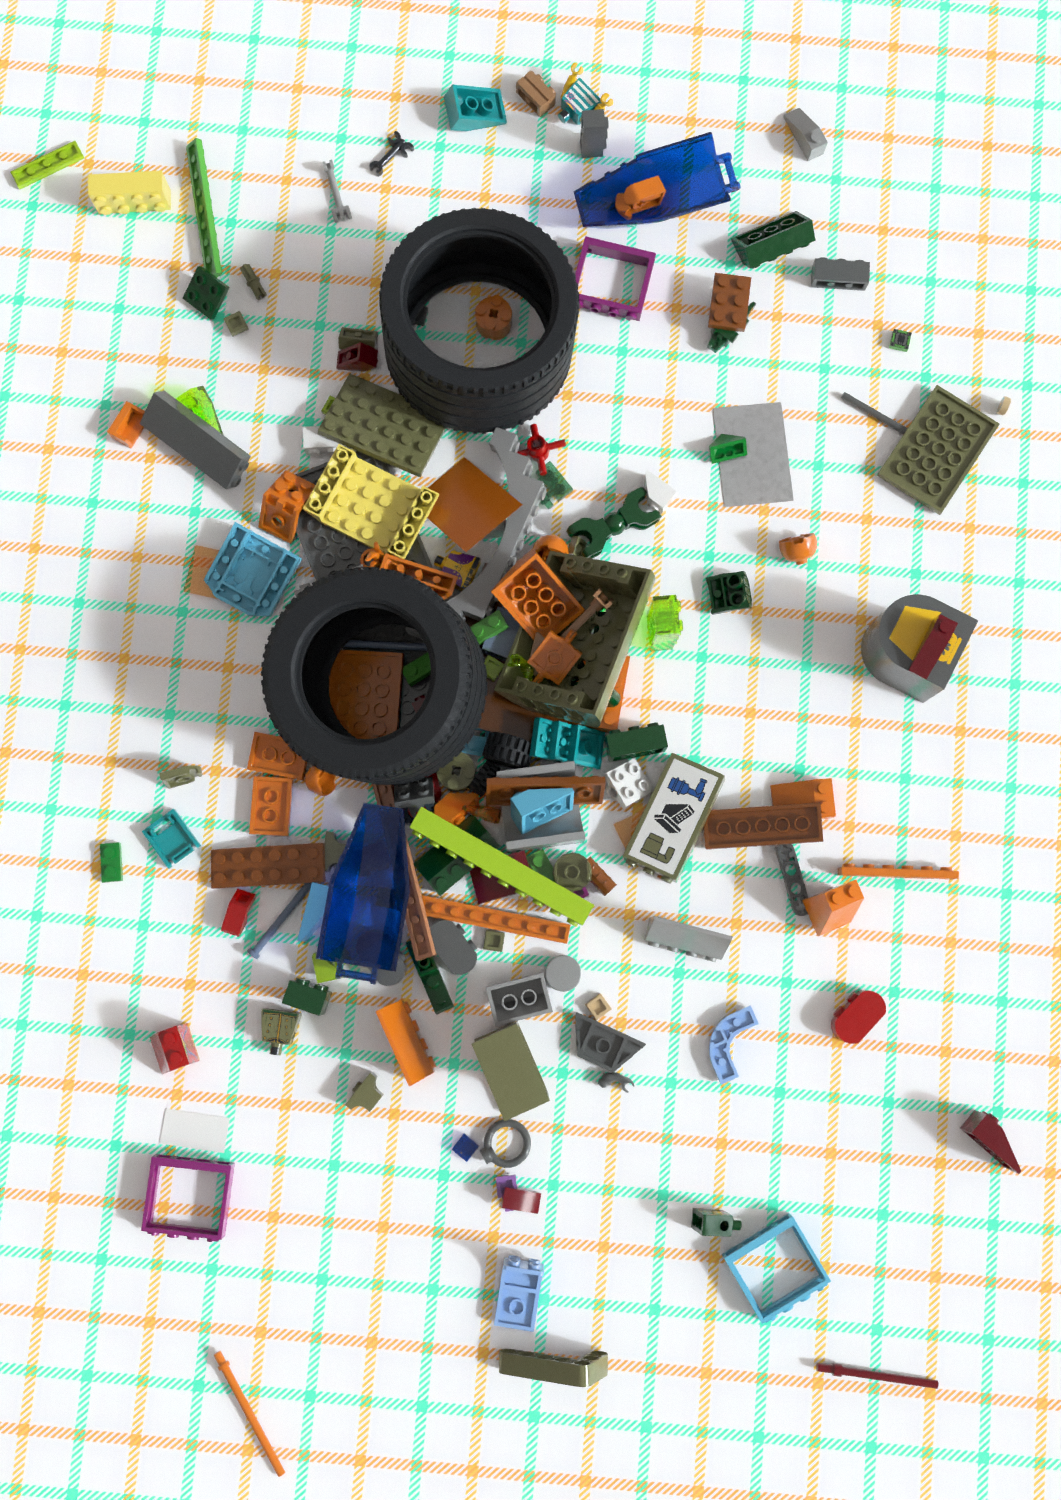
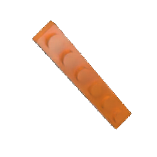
M847 863L843 864V867L838 868V876L955 880L959 879V871H952V867H940V870H933L932 866H921V870L913 869V866H901V869H894V865H882V868H875L874 864H863V868L855 867V864Z

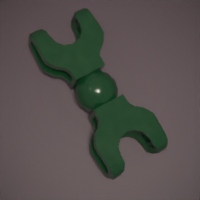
M644 487L628 493L623 507L619 508L617 512L607 514L604 519L581 518L567 528L566 532L570 538L582 535L589 539L590 545L582 551V557L595 558L599 556L603 551L606 541L611 536L620 535L624 530L630 528L646 530L660 521L662 515L658 510L647 513L639 508L638 503L644 500L647 494Z

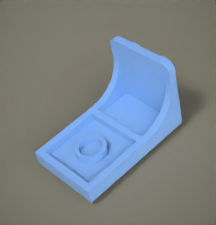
M509 1255L508 1258L504 1257L494 1326L534 1332L542 1276H544V1264L540 1263L538 1259L529 1258L528 1261L520 1260L521 1257Z

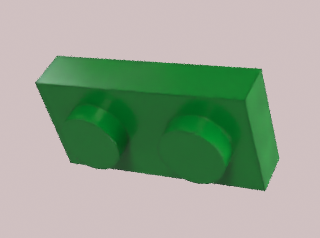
M121 843L100 844L102 883L123 881Z

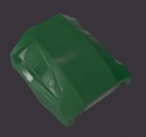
M745 571L706 577L712 615L752 608L750 584Z

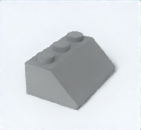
M543 973L486 987L495 1027L553 1012Z

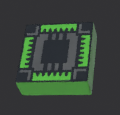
M893 329L889 348L907 352L912 333Z

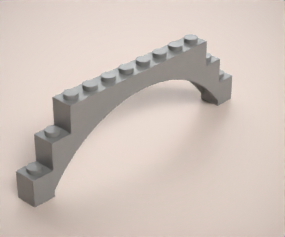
M496 427L489 445L492 452L497 453L503 464L509 494L523 505L507 518L501 542L482 573L467 588L447 601L464 621H466L465 616L481 621L494 613L493 607L495 602L499 600L492 594L491 590L515 565L518 550L521 551L524 545L523 539L531 530V521L538 514V505L546 496L543 481L530 477L533 471L530 458L517 453L520 447L517 434ZM406 626L405 629L409 635L422 639L417 630Z

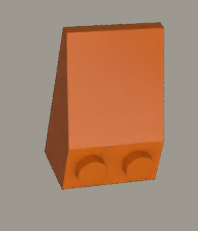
M832 778L770 785L772 806L820 802L822 819L836 817Z

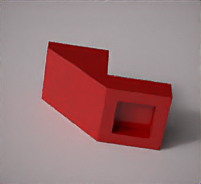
M241 889L236 890L229 902L221 927L222 932L240 937L247 924V913L256 899V894Z

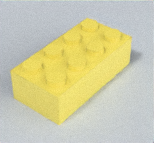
M162 170L88 174V196L99 214L110 215L111 213L128 214L129 212L146 213L147 211L164 212L165 210H171V189Z

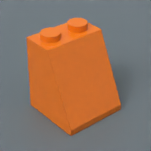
M853 880L832 887L802 901L817 936H821L851 923L864 900V896L857 880Z

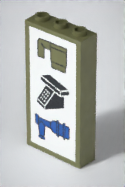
M671 753L623 854V858L626 860L625 863L634 868L640 866L644 868L643 872L651 876L655 873L661 876V880L666 883H677L725 782V775L675 753Z

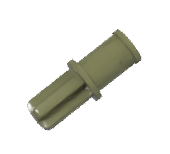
M243 264L240 270L247 281V286L251 288L257 300H261L260 296L262 299L265 298L267 293L259 282L260 278L255 275L250 264Z

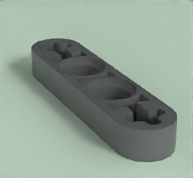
M792 844L778 845L776 855L792 911L797 916H805L808 914L806 908L803 909L804 913L801 910H797L796 907L799 906V901H794L793 897H800L802 895L804 899L808 898L795 849ZM783 846H785L786 849H790V852L787 853L788 859L793 858V861H788L783 864V860H786L785 854H781L780 850L783 849ZM787 865L795 866L796 872L794 875L786 873L785 868ZM793 883H798L801 886L799 894H794L791 891Z

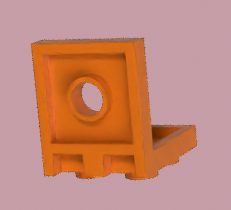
M285 470L263 494L258 528L291 544L295 540L299 513L312 493L315 484Z

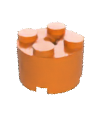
M501 296L486 297L476 306L475 319L479 334L486 339L490 338L493 340L503 339L509 334L512 327V309L509 303Z

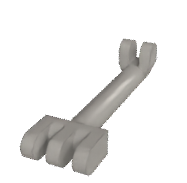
M329 160V163L323 161L322 165L327 173L336 208L331 209L334 222H338L337 215H340L341 220L345 221V213H347L348 219H352L349 205L343 206L334 174L333 160Z

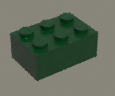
M658 722L649 723L645 728L632 726L628 728V731L623 732L620 729L611 730L604 740L609 763L664 753L668 748L664 724L659 725Z

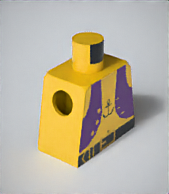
M451 551L448 558L437 555L434 565L441 568L443 572L458 576L455 588L462 592L473 582L481 565V558Z

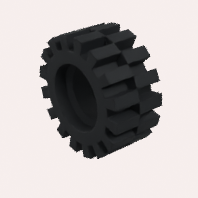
M487 760L473 778L469 789L482 797L486 793V779L497 777L496 772L500 771L501 768Z

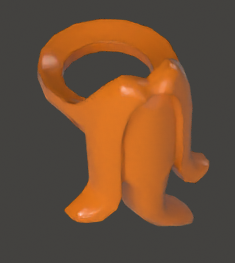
M374 542V549H367L361 555L360 563L364 567H381L385 553L379 548L378 542ZM367 554L368 556L366 557L365 561H370L371 559L374 560L371 561L370 566H366L364 563V558Z

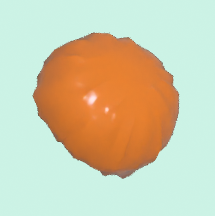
M312 766L306 772L305 784L308 790L320 796H327L335 790L336 776Z

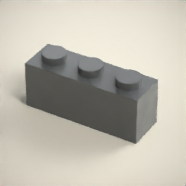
M604 109L582 111L580 130L581 158L603 157V150L607 149L606 139L608 138L607 129L609 128L608 117H605Z
M820 257L815 258L811 269V288L865 291L870 281V262H865L864 260L849 261L843 258L834 260Z

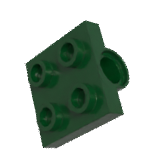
M197 266L182 299L210 320H213L230 287L202 266Z

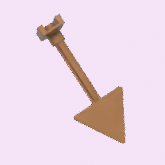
M599 587L593 594L595 599L590 603L591 606L560 637L565 638L571 629L576 632L596 611L598 612L602 607L608 609L613 604L614 599L612 597L609 599L604 593L600 595L603 589ZM539 632L535 634L530 657L544 640V637ZM528 663L525 677L537 675L536 669Z

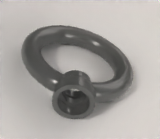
M502 1119L489 1127L484 1137V1148L479 1151L486 1164L492 1162L502 1168L516 1167L528 1157L531 1149V1137L526 1127L520 1122L513 1119L504 1122ZM504 1127L516 1129L523 1138L521 1153L510 1160L499 1158L492 1148L494 1134Z

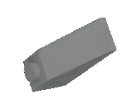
M801 108L783 115L807 161L824 154L828 141L820 127Z

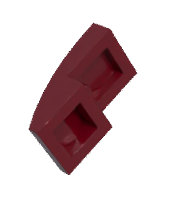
M504 1187L500 1208L538 1214L542 1193Z

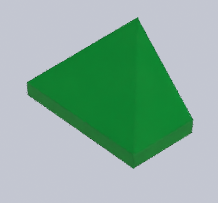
M721 434L709 445L711 464L746 456V438L743 436Z

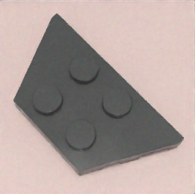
M578 1012L575 1014L577 1056L614 1073L646 1045V1043L583 1014Z

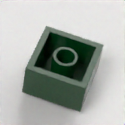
M296 977V980H289L282 1004L321 1016L326 1013L332 992L328 991V986L319 983L311 985L310 980Z

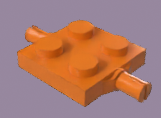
M571 629L565 638L559 637L550 630L527 661L538 672L532 682L537 681V683H541L544 678L552 680L557 685L562 682L582 655L571 644L576 635H578L574 630Z

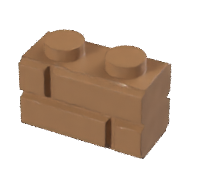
M530 70L516 82V93L539 117L555 106L556 93L551 86L547 87L544 84V80L539 74L536 75Z

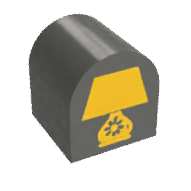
M913 594L901 597L894 601L866 629L861 641L863 662L867 670L877 680L924 703L946 688L979 620L931 596ZM941 614L957 622L958 625L927 680H924L908 672V669L933 619Z

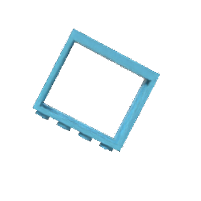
M790 1213L722 1253L724 1260L762 1324L770 1320L774 1321L776 1315L781 1312L786 1313L793 1309L794 1304L799 1301L804 1302L811 1297L810 1294L815 1291L824 1290L823 1288L831 1282L802 1230ZM791 1227L819 1275L763 1310H760L733 1262Z

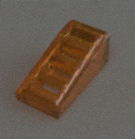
M464 805L462 807V810L484 821L499 824L502 810L486 805Z

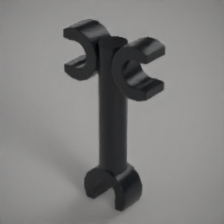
M398 131L394 132L396 140L388 137V143L392 148L379 161H373L369 165L371 171L374 168H379L376 171L378 177L383 174V167L400 150L404 158L408 157L406 149L414 151L413 144L401 139Z

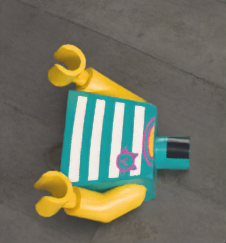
M575 62L571 65L572 75L568 76L560 97L562 111L558 114V117L562 123H566L571 118L576 125H580L582 111L604 109L605 111L606 106L610 107L613 105V99L610 98L606 102V99L610 96L608 93L602 94L601 98H599L580 77L577 79V75H581L584 70L580 66L576 72L575 68L578 63Z

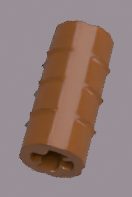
M590 856L587 859L592 868L590 883L605 897L617 884Z

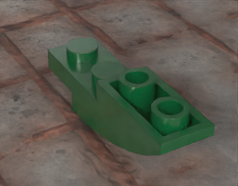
M411 940L406 942L410 956L435 1014L438 1015L453 1008L454 1004L434 957L416 961Z

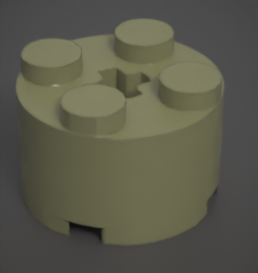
M461 752L457 757L454 756V760L444 768H439L440 770L437 771V776L442 786L453 792H463L469 789V785L476 775L473 760L467 754ZM454 768H456L457 770H458V769H461V770L459 771V772H460V775H459V776H457L456 774H453V769H454Z

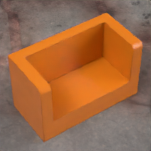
M126 401L107 433L112 439L131 449L144 429L140 422L145 411Z

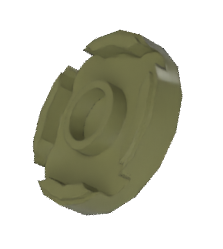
M579 853L564 854L554 864V880L557 884L571 892L581 890L591 880V864L586 857Z

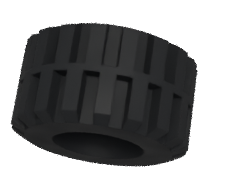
M490 732L482 756L486 760L512 769L529 767L532 756H530L531 743L510 734Z

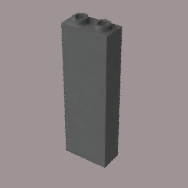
M165 390L153 393L140 425L224 489L237 487L241 482L243 472L249 466L248 461L251 456Z

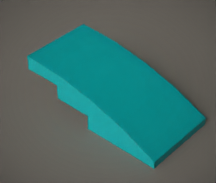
M536 717L534 718L530 756L559 763L574 761L575 766L601 770L605 732L581 725H572L561 721H551Z

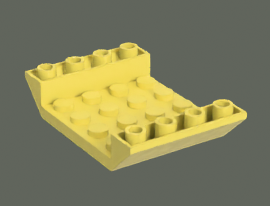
M338 444L305 503L303 510L322 524L374 549V542H378L379 548L384 553L405 559L437 501L439 493L423 485L420 489L358 458L355 451Z

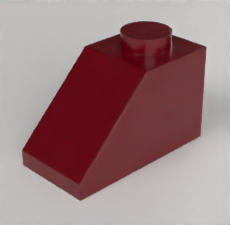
M361 342L338 351L336 369L366 372L377 368L378 350Z

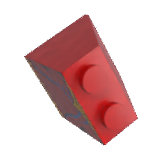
M188 1023L173 1026L150 1037L162 1075L200 1061Z

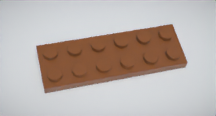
M605 777L487 778L486 806H511V797L518 792H524L529 789L573 788V805L602 804L606 781Z
M821 803L711 810L704 824L705 849L824 842Z
M325 843L211 850V889L326 882Z

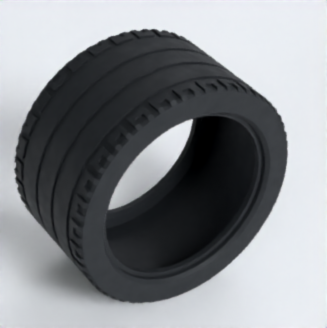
M482 207L462 208L457 211L452 210L448 213H442L440 216H434L431 220L423 222L413 232H409L407 237L400 241L399 247L394 249V254L390 255V261L386 263L385 271L382 274L379 291L380 316L387 367L400 395H403L405 401L410 403L413 409L418 410L421 416H426L427 420H432L437 425H443L446 429L451 428L453 431H462V433H494L496 427L503 430L513 429L517 425H523L527 420H532L533 416H538L541 410L548 407V403H552L554 397L560 392V388L563 387L570 369L580 303L578 283H576L573 267L568 263V257L563 254L562 248L557 246V242L552 240L548 233L542 231V228L535 226L533 222H529L523 217H518L516 214H510L503 210L499 211L493 208L485 209ZM487 282L506 287L523 297L538 314L545 332L536 345L516 360L496 367L473 368L449 362L435 354L422 342L415 332L413 325L425 304L441 291L462 283Z

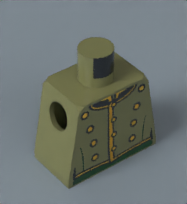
M269 1008L262 1009V1041L271 1043L269 1054L281 1056L283 1044L291 1045L293 1043L302 1013Z

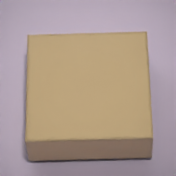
M601 993L585 1004L596 1021L612 1010Z

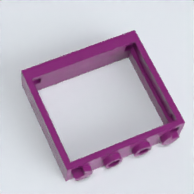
M585 236L575 273L578 287L587 253L646 266L647 270L637 307L579 294V309L585 308L594 313L602 312L611 317H623L628 321L635 320L640 322L656 253Z
M163 1154L153 1155L151 1157L141 1231H145L147 1234H151V1236H158L159 1233L167 1234L169 1238H179L180 1235L187 1236L188 1240H199V1238H206L207 1242H219V1240H222L226 1235L235 1163ZM161 1166L226 1173L218 1229L153 1222Z

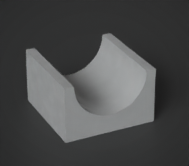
M574 761L496 772L497 777L576 776ZM573 805V810L523 835L511 818V806H501L507 853L584 843L585 841L579 805Z

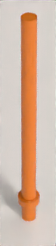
M221 1350L216 1352L213 1356L219 1365L217 1367L218 1370L224 1374L277 1476H282L285 1474V1470L229 1367V1361L225 1360Z

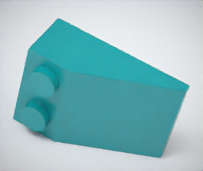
M452 84L444 95L450 130L467 132L505 125L507 123L500 89Z

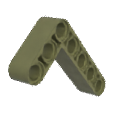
M516 1349L499 1350V1373L575 1387H590L608 1375V1353L592 1351L579 1359Z

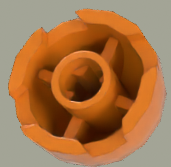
M800 534L797 537H788L780 540L779 549L781 555L790 562H796V565L807 563V559L811 558L817 549L815 534Z
M556 535L541 536L533 545V549L545 562L550 551L569 554L567 543Z

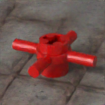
M531 424L532 436L527 441V449L520 450L517 453L529 456L537 462L539 473L543 476L547 474L545 460L548 458L550 450L565 447L566 442L565 439L547 443L544 437L539 435L537 424Z

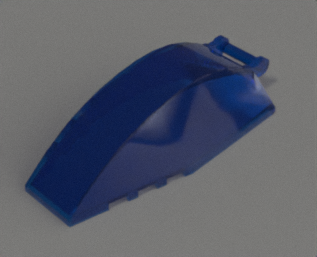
M712 132L639 153L630 162L620 164L618 169L611 173L608 171L604 174V177L597 181L592 180L573 191L582 226L597 229L640 227L668 221L729 202L731 197L728 193L736 192L741 188L732 166V155L730 152L720 155L716 154ZM719 164L725 165L729 184L725 185ZM659 176L666 189L660 205L634 213L630 220L625 219L617 212L615 199L618 193L624 194L626 188L631 184Z
M364 803L343 853L339 857L335 871L331 875L316 959L338 962L336 979H341V977L368 981L370 984L375 985L378 969L394 972L397 970L410 894L404 809ZM345 963L372 968V973L345 970L343 966Z

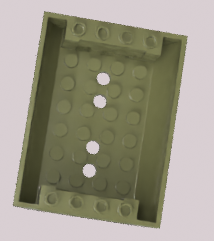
M550 551L545 563L581 603L585 611L591 606L590 603L595 599L593 594L599 587L603 589L600 595L604 593L609 599L612 597L614 602L608 609L602 607L598 612L596 611L576 631L578 635H576L571 644L582 655L559 685L546 678L541 683H537V681L532 682L536 675L525 677L528 666L527 661L530 658L534 640L520 625L494 690L506 699L529 711L597 728L600 726L656 578L651 569ZM606 609V613L598 617L599 612ZM578 616L574 621H572L557 635L560 637L580 616ZM598 626V627H599L598 632L595 633V634H592L593 628H595V627ZM585 661V666L578 669L579 663ZM574 679H579L577 685L571 686Z

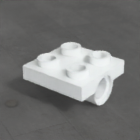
M635 758L603 775L608 783L606 787L608 796L614 801L618 800L622 808L633 804L654 791Z

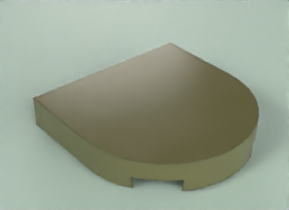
M190 765L161 772L159 775L165 786L171 789L194 782L195 777H202L203 773L200 766Z

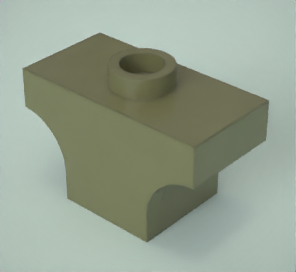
M326 831L324 841L325 871L330 872L331 868L336 864L347 865V852H349L350 845L339 843L336 833Z
M371 1072L363 1082L359 1081L352 1089L354 1094L345 1104L350 1110L356 1106H362L370 1112L384 1095L376 1086L378 1076L374 1072Z

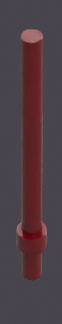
M833 1363L832 1365L816 1364L817 1372L831 1373L832 1376L836 1377L845 1375L938 1389L939 1386L938 1380L843 1367L842 1364Z

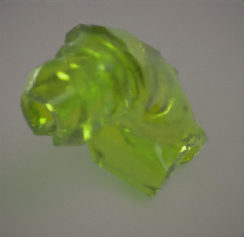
M519 654L508 655L512 659V663H508V667L519 666L523 678L532 681L534 670L527 663V660Z

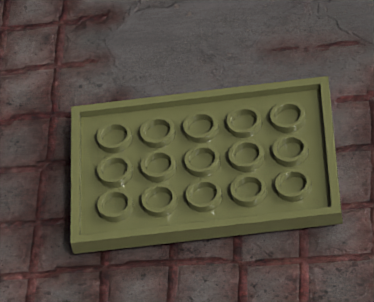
M349 373L318 428V434L421 478L446 428L443 425L435 424L432 420H427L424 415L421 416L418 410L413 409L410 403L405 401L403 395Z
M936 385L877 476L938 515H941L1000 423L939 385Z

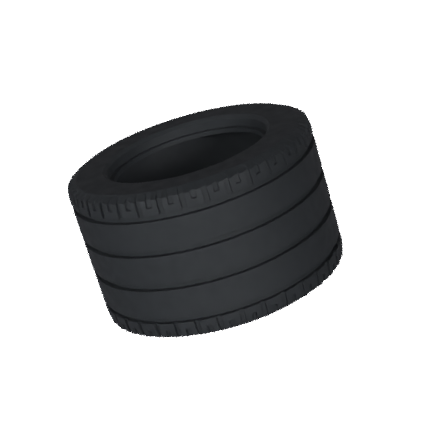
M356 567L345 569V572L342 570L337 571L334 574H329L328 577L323 576L320 580L313 582L312 586H306L302 592L300 591L297 594L296 598L293 597L291 602L285 606V611H281L279 614V618L275 621L276 625L270 630L271 633L270 636L268 635V643L265 644V652L262 657L264 661L261 662V676L263 677V680H261L262 694L265 695L263 700L266 704L267 712L270 713L268 716L273 722L274 727L278 729V734L286 744H289L288 747L304 761L319 770L334 776L376 785H398L423 779L425 776L428 777L439 771V768H444L454 760V756L457 757L465 748L464 745L466 743L469 744L475 734V728L478 729L482 718L481 713H484L488 683L486 679L488 677L486 665L484 664L485 659L472 629L441 596L426 584L404 573H397L395 570L384 568L379 570L378 567H363V569ZM397 624L417 630L426 645L431 666L429 689L422 706L408 723L391 734L373 739L355 738L341 725L330 702L329 678L337 655L349 640L371 627Z

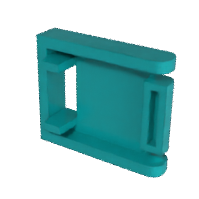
M174 808L142 831L168 869L173 867L169 860L172 859L174 864H177L195 851L191 844L194 843L197 848L201 846ZM169 819L173 824L158 835L154 829Z

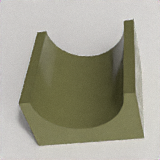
M518 1021L509 1023L474 1039L475 1042L471 1043L504 1122L550 1101L548 1090Z

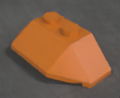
M385 553L380 569L395 570L397 573L401 572L414 577V579L429 586L444 600L452 596L458 580V576Z

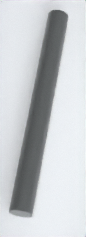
M846 392L841 396V399L903 435L908 429Z

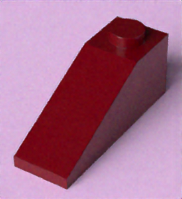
M941 614L934 618L908 672L927 680L950 641L958 623Z

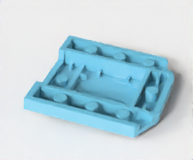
M235 522L204 581L216 598L249 616L271 617L302 558Z

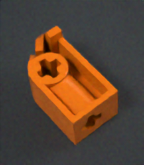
M659 176L631 184L626 188L624 194L618 193L616 195L615 208L621 216L630 220L632 214L660 205L666 189Z

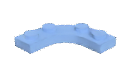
M751 1005L724 1017L711 1034L709 1057L721 1085L739 1077L729 1051L733 1038L740 1032L759 1024Z

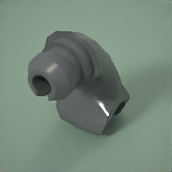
M617 1072L603 1073L602 1078L598 1080V1084L602 1088H606L608 1084L617 1081L621 1083L625 1093H629L625 1088L627 1083H631L635 1087L630 1078Z

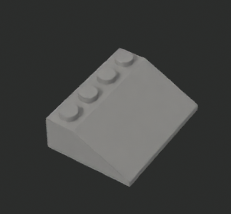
M653 916L649 918L644 940L648 941L649 946L659 948V945L667 946L668 951L678 953V950L686 951L688 956L697 958L699 954L705 956V960L716 963L717 959H723L733 936Z

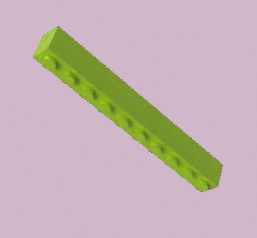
M423 807L420 808L410 825V829L413 830L411 834L420 839L423 836L430 840L429 844L438 849L440 846L447 849L446 853L455 859L457 856L465 859L463 861L464 864L471 868H474V866L482 869L480 873L489 878L492 875L499 879V884L506 888L509 885L516 888L515 893L524 898L526 895L533 898L532 902L540 907L546 905L551 908L550 913L557 917H560V915L567 917L566 922L575 927L578 924L584 925L594 907V904Z

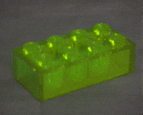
M676 595L652 597L646 614L650 652L673 650L674 645L679 640V636H681V631H683L682 619L679 620L681 602L677 600Z

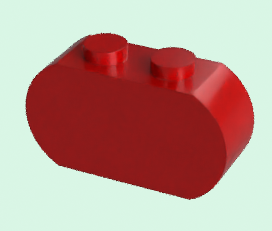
M854 991L846 999L848 1002L844 1007L840 1006L833 1013L834 1017L831 1020V1030L837 1039L849 1044L859 1043L886 1014L884 999L874 991Z

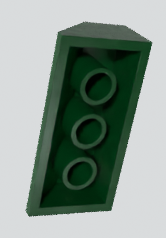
M794 211L732 237L731 241L742 264L754 269L764 262L776 260L778 256L790 254L797 248L807 247L816 239L812 219L798 211Z
M473 814L457 826L495 849L500 846ZM433 846L414 862V866L438 895L441 896L473 868L463 863L465 859L459 856L455 859L446 853L447 849L440 846L438 849Z

